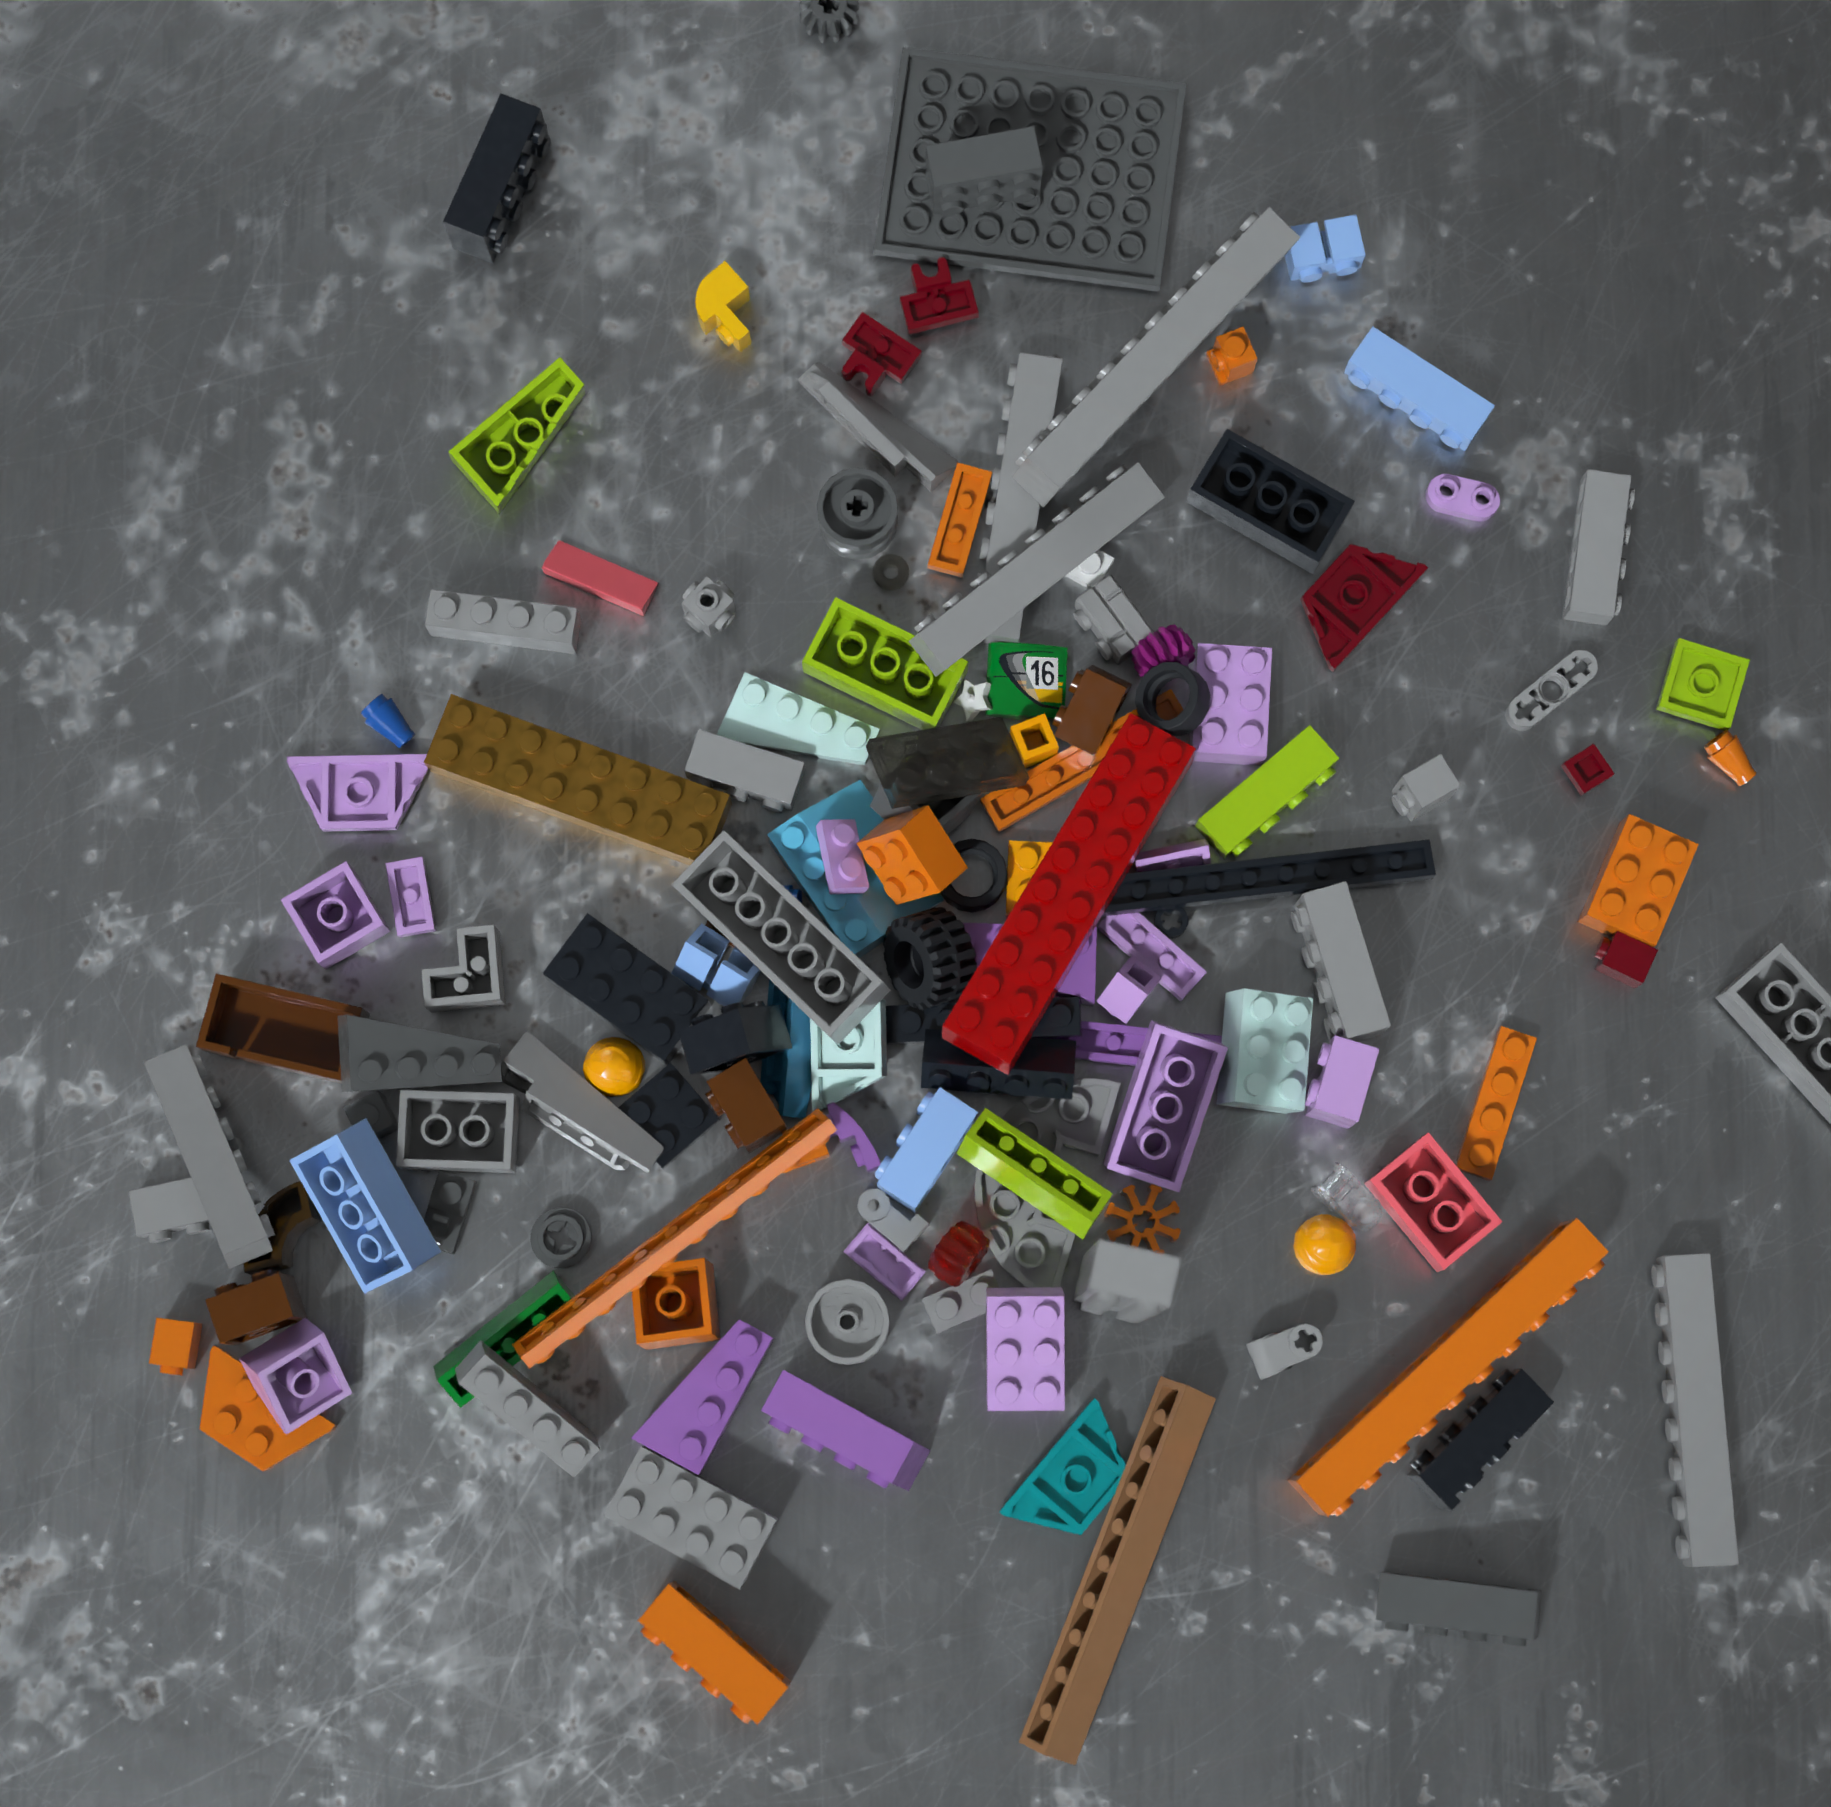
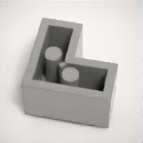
M495 925L456 928L459 966L422 969L424 1007L431 1013L506 1005L500 931Z

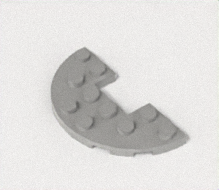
M1077 1078L1074 1079L1072 1100L1026 1096L1013 1106L1002 1119L1058 1157L1060 1156L1062 1146L1099 1156L1121 1083L1105 1079ZM977 1168L974 1187L977 1218L984 1239L996 1260L1016 1281L1026 1288L1060 1287L1075 1234L1058 1222L1041 1217L1042 1211Z

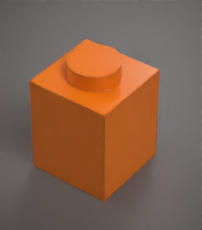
M156 1317L149 1364L160 1365L159 1373L183 1376L184 1368L195 1369L203 1324Z

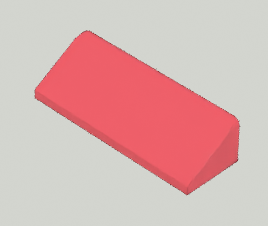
M558 540L542 565L544 574L641 616L645 615L659 585L654 580Z

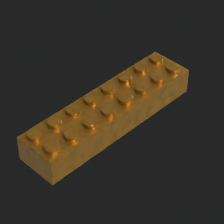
M453 694L450 695L424 760L430 772L689 866L721 834L732 805L731 797L727 793Z

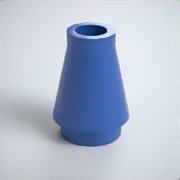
M380 694L361 712V715L366 719L365 724L393 742L399 749L415 736V733L407 724L392 698L387 699L383 694Z

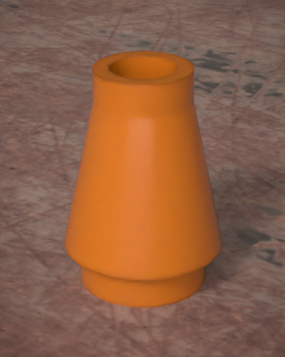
M1729 730L1721 732L1704 746L1708 753L1706 758L1732 778L1738 786L1744 785L1757 774L1738 736H1732Z

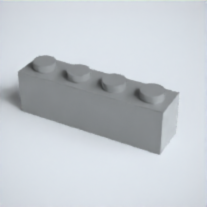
M1587 469L1580 479L1563 620L1606 626L1614 615L1618 616L1620 613L1622 594L1617 593L1618 580H1623L1627 563L1625 558H1621L1622 547L1628 544L1631 524L1626 523L1627 510L1632 509L1635 498V489L1630 488L1631 475Z
M430 589L425 627L431 636L576 654L581 625L578 609L574 607Z
M480 1341L455 1368L458 1383L572 1477H575L600 1450L593 1432L484 1342Z

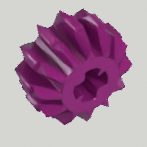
M1175 624L1169 625L1166 628L1161 626L1157 631L1149 632L1146 638L1139 640V645L1131 652L1133 655L1131 660L1140 677H1143L1152 667L1163 662H1178L1189 667L1188 664L1192 663L1196 658L1194 655L1196 649L1192 645L1193 641L1181 627H1177Z

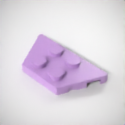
M427 754L287 756V763L293 771L300 789L323 832L398 830L428 771L424 763Z

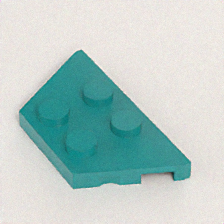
M1095 1398L1092 1399L1000 1509L999 1512L1003 1516L1077 1535L1083 1534L1115 1495L1126 1466L1099 1401Z

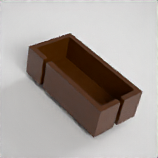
M216 973L196 1047L208 1053L233 1059L240 1058L246 1062L341 1084L338 1016L352 1015L369 1019L370 1013L361 1007Z

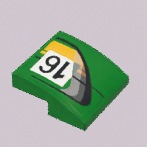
M989 643L987 682L991 684L987 698L992 710H986L985 716L1021 720L1045 713L1048 721H1054L1060 706H1065L1068 648L1030 643Z

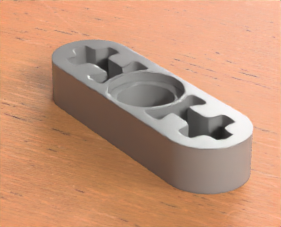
M1576 650L1570 653L1510 702L1505 711L1507 723L1518 731H1526L1534 727L1593 679L1598 670L1595 656L1586 650ZM1573 660L1577 664L1585 662L1587 664V668L1584 670L1586 676L1580 672L1568 682L1564 676L1575 666ZM1547 681L1556 682L1561 688L1560 698L1556 700L1547 699L1542 693L1543 683ZM1535 699L1539 705L1528 715L1530 721L1525 717L1519 720L1515 715L1518 712L1516 705L1520 708H1525Z

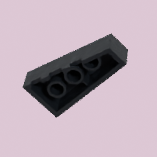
M1508 1368L1502 1371L1492 1381L1491 1385L1495 1389L1485 1398L1481 1395L1477 1396L1464 1409L1467 1416L1458 1425L1451 1422L1439 1433L1437 1438L1441 1442L1431 1452L1425 1448L1410 1462L1414 1469L1407 1476L1439 1509L1452 1511L1461 1502L1456 1494L1459 1491L1463 1494L1470 1488H1474L1483 1478L1484 1472L1482 1468L1486 1464L1490 1467L1498 1462L1509 1451L1511 1447L1509 1441L1513 1437L1516 1440L1522 1437L1554 1403L1522 1368L1514 1369L1512 1372Z

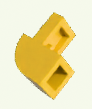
M726 261L722 262L701 281L695 297L699 324L706 335L715 329L720 339L727 346L733 344L739 352H742L751 344L750 331L736 317L734 312L750 300L749 287Z

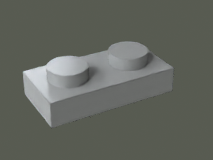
M992 1269L922 1298L936 1335L986 1313V1288H999Z

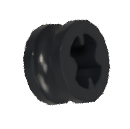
M1183 908L1158 910L1154 918V926L1169 939L1180 937L1188 925V915ZM1172 913L1177 914L1180 917L1177 923H1181V927L1179 929L1171 927L1169 930H1166L1162 926L1165 920H1161V916L1163 914L1166 916H1171Z

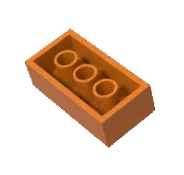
M675 1580L664 1588L638 1620L644 1626L640 1632L656 1646L663 1642L673 1651L670 1658L686 1672L693 1668L703 1677L700 1684L713 1696L718 1698L722 1693L733 1703L730 1710L746 1724L752 1719L758 1725L791 1683V1680Z

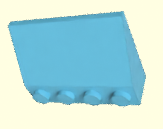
M861 780L801 811L767 834L770 845L827 928L858 958H861L884 942L886 930L894 920L934 908L944 901L941 894L937 893L896 905L892 898L886 894L883 884L872 867L866 863L865 859L864 864L869 888L864 894H829L816 825L820 820L855 819L859 840H861L884 820L870 807L873 797Z

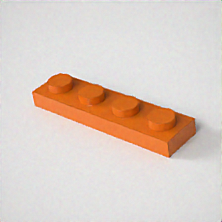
M1504 1026L1498 1028L1455 1165L1461 1172L1488 1181L1492 1180L1537 1040L1536 1037Z

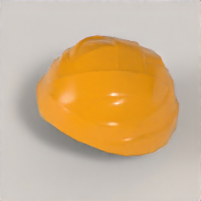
M609 1037L598 1041L588 1050L583 1063V1072L587 1082L602 1095L620 1097L629 1094L640 1085L645 1073V1060L641 1050L631 1041L620 1037Z
M1320 1214L1304 1221L1297 1229L1293 1247L1296 1258L1305 1269L1317 1275H1331L1344 1270L1352 1261L1356 1250V1237L1352 1228L1344 1220L1329 1214Z

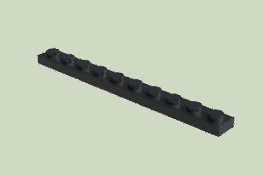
M1430 839L1127 873L1102 917L1297 895L1345 881L1350 889L1429 880L1436 876Z

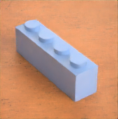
M1373 326L1349 359L1344 371L1355 386L1361 389H1370L1379 395V399L1383 404L1392 409H1401L1410 415L1409 418L1415 425L1424 429L1430 428L1440 435V439L1446 445L1455 449L1459 447L1466 451L1495 407L1494 404Z

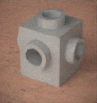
M706 576L701 583L695 581L682 596L684 598L682 601L685 613L684 620L697 632L703 630L712 638L718 630L723 631L735 618L736 608L732 599L734 593L720 580L714 583ZM709 598L714 601L713 605L709 607L703 606Z

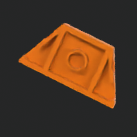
M213 1345L211 1348L200 1430L260 1470L267 1471L325 1434L334 1431L338 1426L324 1415L319 1414L286 1435L255 1391L241 1361L217 1345Z

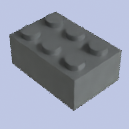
M1034 126L926 146V179L934 215L942 213L945 216H953L961 213L964 209L973 207L991 209L1001 202L1012 200L1016 203H1024L1040 195L1043 166Z

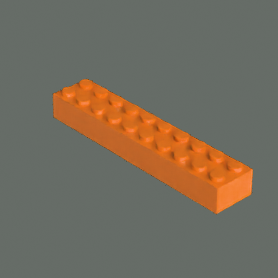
M1578 1218L1561 1222L1287 1481L1318 1515L1327 1517L1334 1514L1337 1517L1341 1515L1354 1502L1350 1496L1358 1488L1367 1490L1382 1476L1379 1469L1386 1462L1394 1464L1409 1451L1410 1447L1406 1443L1412 1437H1417L1418 1435L1423 1437L1438 1423L1435 1416L1441 1410H1452L1466 1397V1394L1462 1391L1469 1384L1472 1385L1474 1382L1476 1384L1482 1382L1494 1370L1491 1363L1496 1358L1508 1357L1522 1344L1519 1337L1524 1332L1527 1333L1530 1330L1534 1332L1550 1317L1546 1311L1551 1306L1554 1307L1558 1303L1560 1306L1563 1305L1578 1291L1574 1287L1578 1281H1582L1585 1278L1589 1280L1605 1266L1601 1259L1609 1251Z

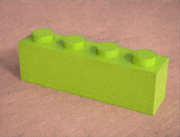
M1309 725L1199 818L1195 828L1224 860L1232 853L1237 858L1253 844L1249 839L1259 830L1264 834L1267 833L1281 820L1277 814L1287 806L1291 810L1299 806L1309 796L1305 791L1315 782L1319 786L1326 783L1336 773L1333 767L1339 760V757Z
M987 1108L983 1110L967 1132L956 1153L1081 1239H1084L1113 1194Z

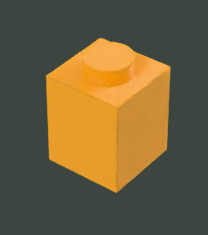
M1045 713L1010 726L1009 737L1023 770L1042 763L1058 754L1059 746Z

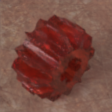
M965 1221L957 1222L955 1226H952L943 1235L941 1241L936 1245L935 1250L930 1255L928 1268L942 1282L957 1287L963 1281H967L969 1276L975 1272L983 1257L988 1253L990 1240L975 1225H970Z

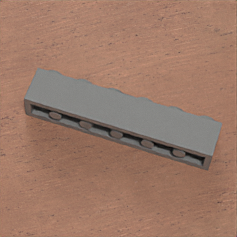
M186 1044L144 1061V1065L229 1269L273 1251L268 1238L274 1236L275 1233L267 1214L259 1216L254 1206L261 1203L260 1197L253 1181L245 1184L241 1175L242 1172L248 1169L240 1150L232 1152L228 1141L233 1139L234 1136L226 1117L218 1120L214 1109L221 1107L213 1086L205 1088L201 1080L202 1077L208 1074L200 1055L192 1057Z

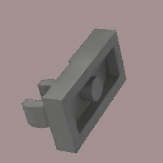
M439 1170L427 1206L424 1222L439 1249L454 1254L477 1182Z

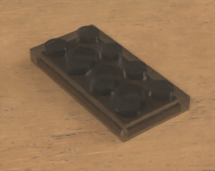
M1002 717L870 738L866 745L867 752L892 809L1025 786L1029 779V775Z

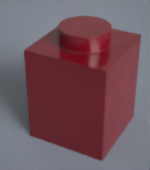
M1616 931L1608 938L1602 937L1594 953V957L1598 959L1594 969L1626 985L1637 988L1644 983L1658 949Z

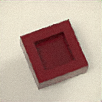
M1595 744L1590 745L1561 765L1581 796L1615 774Z

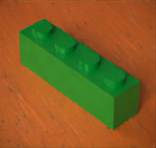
M553 1270L435 1364L433 1368L436 1380L456 1404L462 1408L475 1396L458 1383L455 1368L471 1350L482 1341L510 1365L514 1366L522 1359L512 1344L575 1295Z

